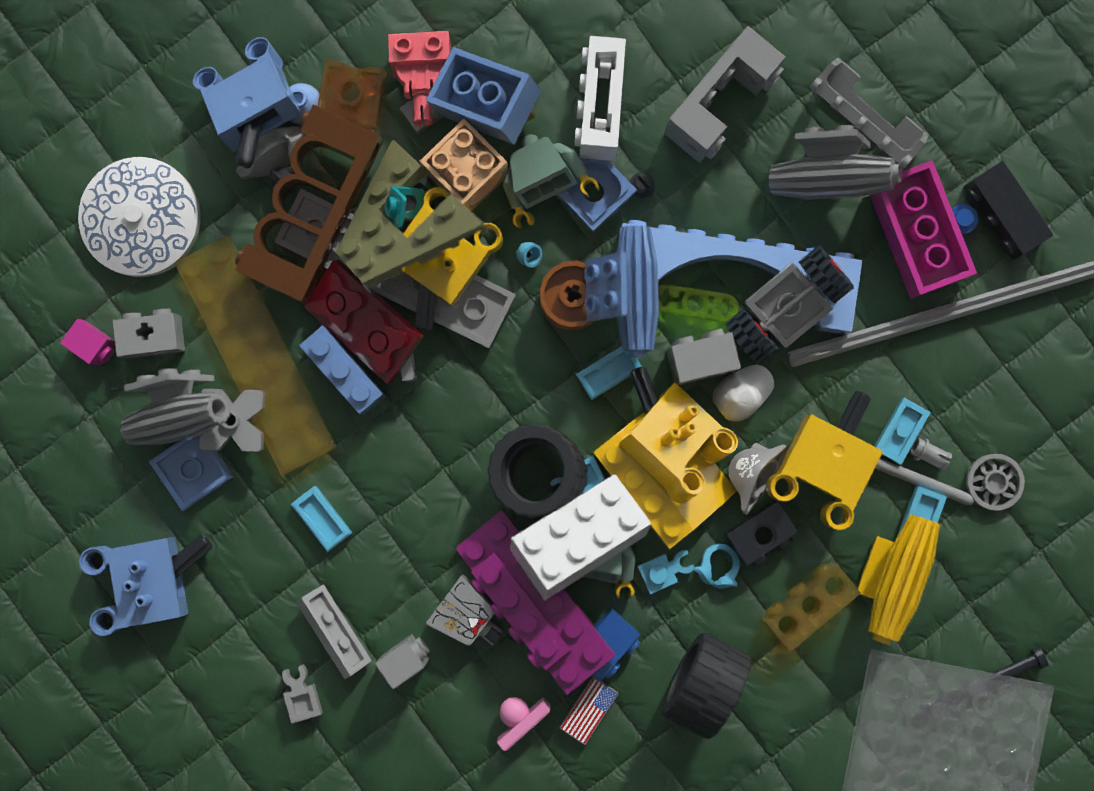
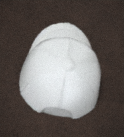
M760 365L745 367L725 377L716 385L713 392V404L716 405L725 419L743 421L753 415L769 397L774 388L773 376L769 370Z

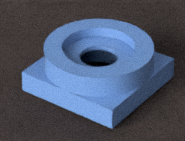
M583 158L582 162L588 170L586 172L588 177L594 178L604 189L602 199L597 202L588 201L580 189L581 181L579 178L576 179V185L556 195L567 205L569 211L575 217L580 219L592 232H595L636 193L637 189L610 161Z

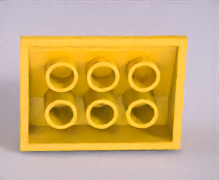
M643 412L592 452V454L610 476L615 474L651 522L650 527L665 546L671 549L734 495L737 490L716 463L708 462L702 457L699 448L684 467L699 470L705 478V488L686 503L681 504L673 501L669 497L667 489L619 445V442L645 414Z

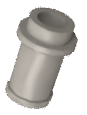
M917 438L910 449V454L914 455L913 458L919 461L922 459L938 467L940 470H945L948 467L950 461L946 460V458L949 460L952 458L950 452L930 444L927 438Z

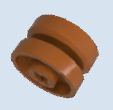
M580 261L562 262L551 268L543 278L540 288L541 309L546 319L556 328L566 331H580L593 325L595 322L587 321V312L585 310L586 280L584 271L586 263ZM572 292L578 295V301L574 299L573 303L567 300L568 294Z

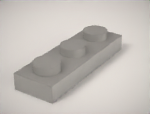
M324 584L296 601L344 679L350 677L372 661Z

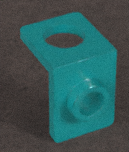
M390 186L389 197H387L385 202V213L396 227L402 228L404 218H415L423 206L424 190ZM405 195H412L416 200L415 206L409 211H405L407 202Z

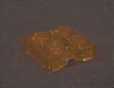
M326 59L318 107L363 128L377 131L386 70L371 66L368 68H355L340 61ZM354 83L356 88L360 90V95L357 100L350 102V111L348 110V104L342 99V95Z

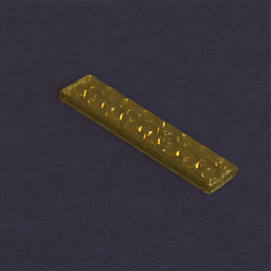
M227 235L174 263L240 394L244 390H261L265 392V409L256 415L253 420L257 428L264 433V442L281 475H286L335 450L337 447L253 280L235 271L237 267L235 259L238 251L231 237Z

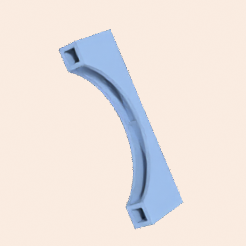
M629 220L628 224L623 223L622 227L646 226V222ZM658 225V228L650 227L658 263V282L677 269L708 260H732L748 263L762 268L773 275H777L793 261L809 280L811 279L800 266L799 261L814 248H806V251L794 250V245L777 243L776 247L765 245V241L749 238L747 242L736 241L735 236L729 234H718L716 238L705 236V231L688 229V232L684 233L676 231V227L671 225ZM838 252L836 256H829L843 270L854 285V288L835 304L821 292L833 306V310L814 326L818 331L846 335L851 333L853 328L862 260L854 259L853 254Z

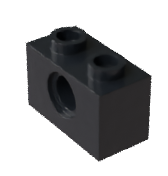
M771 501L723 534L743 564L748 566L752 563L753 566H757L769 557L767 552L775 547L780 550L794 541L792 536L798 533L780 503L778 501ZM760 527H766L769 532V538L765 543L759 544L755 539V532Z

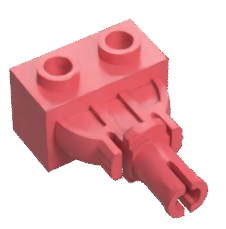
M449 31L388 34L389 63L393 78H397L404 87L406 99H411L410 88L412 87L413 124L422 127V113H424L425 126H430L433 124L432 107L426 102V99L451 52Z

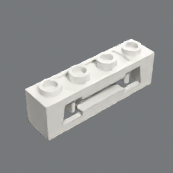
M590 36L589 48L583 47L581 66H587V74L580 75L579 92H584L585 97L584 101L578 100L577 119H583L582 128H576L574 145L580 147V158L616 161L626 39ZM599 68V78L609 79L610 76L607 119L596 118L595 128L591 129L590 127H593ZM606 128H610V132H605Z

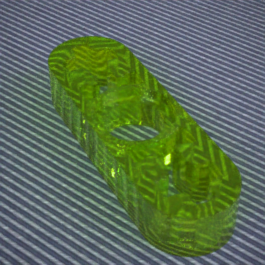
M661 285L658 287V296L667 291L670 298L678 299L679 293H684L681 299V310L676 309L678 303L669 302L664 307L662 306V301L659 300V312L727 322L739 310L737 300L729 294L673 285ZM697 295L702 299L703 307L700 311L693 312L687 308L686 301L689 296ZM708 297L713 298L711 304L720 305L723 300L727 301V306L732 307V311H728L725 316H722L721 310L712 308L710 310L711 315L706 314L705 312L709 306Z

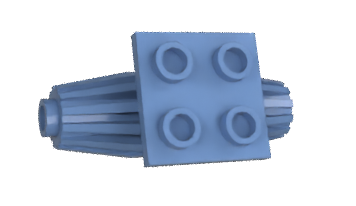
M643 225L626 226L620 228L616 253L586 260L584 271L586 280L585 310L587 312V321L589 322L616 317L622 351L629 352V357L641 358L647 357V351L654 350L659 316L658 263L651 228Z

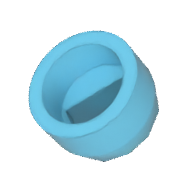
M532 242L521 243L519 249L516 250V258L527 267H535L542 259V249L539 245ZM527 252L531 254L529 258L526 257Z

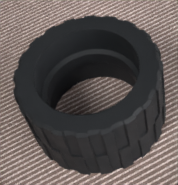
M530 424L529 426L523 425L513 431H509L497 442L489 458L490 463L487 474H489L488 482L490 488L493 490L497 501L503 504V507L514 512V514L539 521L584 494L583 491L585 486H587L588 469L583 453L572 440L552 427ZM536 445H547L554 448L563 458L564 477L558 490L546 500L539 502L526 500L518 494L514 486L513 472L515 464L519 457L529 448Z
M707 632L699 634L686 651L673 675L662 703V715L709 740L716 736L730 717L742 694L751 668L750 656Z

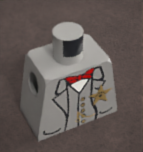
M464 574L461 575L426 622L429 626L468 646H471L478 635L493 646L503 633L502 629L490 621L494 615L490 608L491 602L485 595H481L476 590L472 582Z

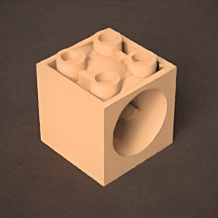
M465 119L458 123L420 160L422 167L428 172L426 174L427 177L438 188H443L449 194L455 196L470 211L477 207L505 179L508 171L507 161Z

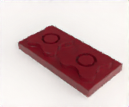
M339 259L331 262L313 291L308 304L304 306L309 313L387 384L394 382L424 337L375 291L364 285Z

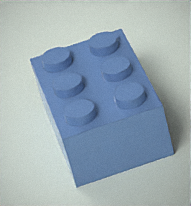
M453 47L426 102L444 118L457 123L465 119L475 130L514 145L541 93V89L529 74Z

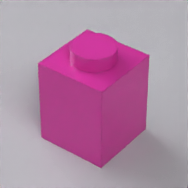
M77 318L60 344L88 364L100 366L101 363H106L113 355L115 340L89 322Z

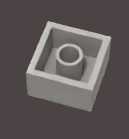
M723 329L706 332L705 335L701 336V340L694 341L693 336L675 340L666 351L673 383L682 385L733 373L741 369L732 332L724 334Z

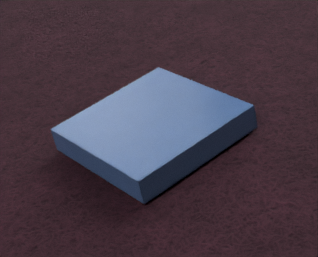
M200 435L179 440L149 461L181 511L187 510L234 478L217 450H201L199 448Z

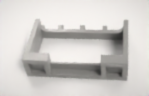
M838 57L826 67L809 88L818 93L833 109L840 112L854 124V127L862 131L904 169L926 144L929 135L907 116L894 128L850 90L861 76Z

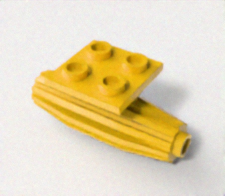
M910 514L895 542L875 536L856 589V593L874 599L868 630L874 633L872 639L889 646L892 640L899 642L918 608L935 559L940 524Z

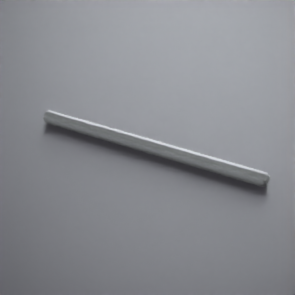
M1094 261L788 352V360L792 367H796L1094 278Z

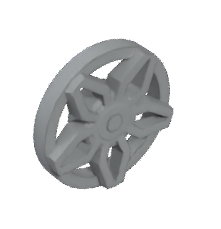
M988 454L978 458L970 466L966 476V488L973 497L974 502L989 510H1004L1013 506L1020 499L1024 490L1025 481L1020 466L1013 459L1002 454ZM991 459H1000L1007 463L999 466L997 469L996 464ZM984 462L990 466V471L987 472L985 470ZM1011 466L1007 474L1002 472L1003 469ZM979 467L980 472L984 476L978 475L976 477H973L976 469ZM1014 472L1017 476V488L1012 482H1009ZM982 481V486H973V482ZM1008 487L1013 491L1014 495L1005 492ZM986 490L983 493V501L977 496L975 491L982 492ZM991 493L994 497L989 504V494ZM1000 494L1003 497L1011 498L1004 504L996 505L1000 499Z

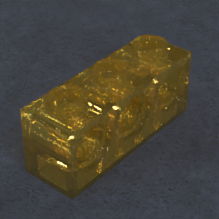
M826 562L822 563L811 573L813 578L805 584L800 582L788 592L789 598L783 603L779 601L774 603L765 611L767 616L762 621L788 651L791 652L861 593L837 564L832 562L828 565ZM836 577L839 586L836 591L828 593L826 582L829 578ZM813 596L816 601L814 609L810 612H804L802 608L804 599ZM784 616H791L793 621L792 627L787 631H780V619Z

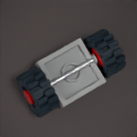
M819 245L799 261L800 266L811 278L810 280L792 261L746 300L745 303L752 311L744 307L725 323L728 331L732 332L733 338L737 340L738 345L756 363L761 365L780 349L771 332L787 348L833 310V306L821 292L835 304L854 288V285L839 265Z

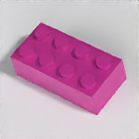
M933 160L902 171L901 182L896 183L895 189L870 194L910 299L977 274Z

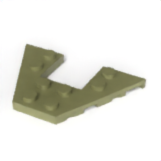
M394 140L391 141L336 251V254L369 289L382 284L388 278H394L404 273L402 268L417 261L423 264L441 255L446 249L460 246V240L480 230L483 233L489 231L483 222L455 196L450 194L407 238L386 217L385 202L387 197H389L390 186L413 188L428 172Z

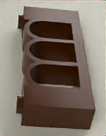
M314 104L311 110L306 111L301 118L300 127L302 129L300 132L304 137L297 141L291 151V168L295 174H289L281 178L273 189L272 202L276 213H269L261 218L255 227L253 235L255 246L247 243L246 248H241L235 259V264L237 265L235 271L305 304H308L384 142L379 134ZM316 147H324L354 160L340 191L305 175L302 162L309 150ZM298 185H306L336 198L322 230L287 213L284 200L290 189ZM280 223H288L318 236L304 268L279 258L269 251L266 239L272 227Z

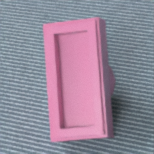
M512 697L505 700L500 706L499 715L502 722L509 728L498 736L497 744L504 751H507L550 712V703L542 697L529 709L526 702L521 698Z

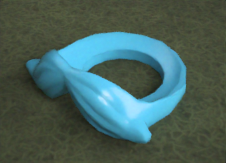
M715 544L705 549L700 566L695 567L694 571L699 574V577L705 584L712 585L718 589L732 586L737 587L738 584L735 578L739 570L740 560L736 552L728 545ZM715 550H725L731 555L733 566L718 581L711 580L710 556Z

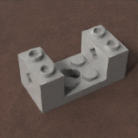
M747 26L669 118L664 134L700 164L706 157L711 160L722 147V143L726 139L722 135L727 128L726 125L707 111L713 102L712 99L717 94L716 90L722 92L733 77L756 97L763 89L768 92L784 69L781 67V64L786 56Z

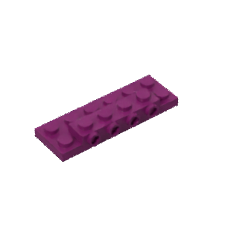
M501 510L455 549L472 570L471 573L475 577L471 581L473 586L481 595L485 593L489 595L493 601L490 604V608L499 619L505 617L512 626L508 631L518 644L524 641L530 649L527 656L533 665L538 669L543 666L545 670H548L566 695H568L613 659L616 654L565 588L550 598L543 599L510 551L512 538L521 532L506 512Z

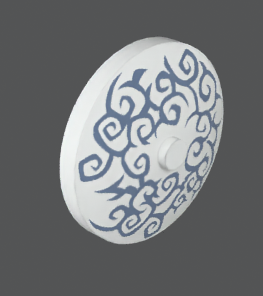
M132 157L108 165L93 177L82 195L79 205L78 222L84 244L93 257L101 264L123 275L149 277L172 269L188 255L198 237L201 213L195 191L177 170L156 159Z

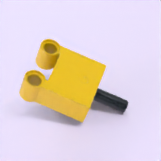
M855 391L837 427L812 414L805 415L776 474L770 476L767 480L766 491L768 495L779 501L793 499L798 492V483L796 481L798 479L835 498V501L828 502L821 508L820 519L824 525L837 530L848 528L853 523V510L883 453L882 450L853 436L871 401V397L861 391ZM781 478L785 479L789 484L788 492L783 496L778 495L775 491V484ZM839 507L843 511V519L839 523L834 524L830 514L834 508Z

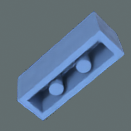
M321 326L299 345L359 414L366 415L387 396L326 327Z

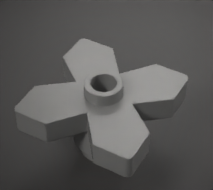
M203 389L202 393L222 394L227 399L228 406H230V415L225 423L200 435L199 448L201 450L221 451L227 442L233 438L242 451H263L264 433L253 425V418L265 409V392L261 390H244L233 403L222 389ZM234 415L236 422L234 425H231V417Z

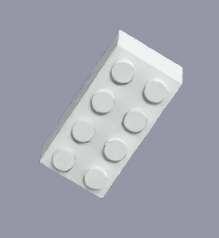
M614 474L514 536L511 540L510 551L543 599L546 600L645 537L651 522Z

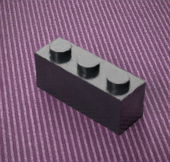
M1003 160L964 185L967 190L966 196L968 200L979 208L983 214L985 225L996 233L1000 239L1001 249L1006 255L1011 256L1013 260L1025 255L1054 236Z

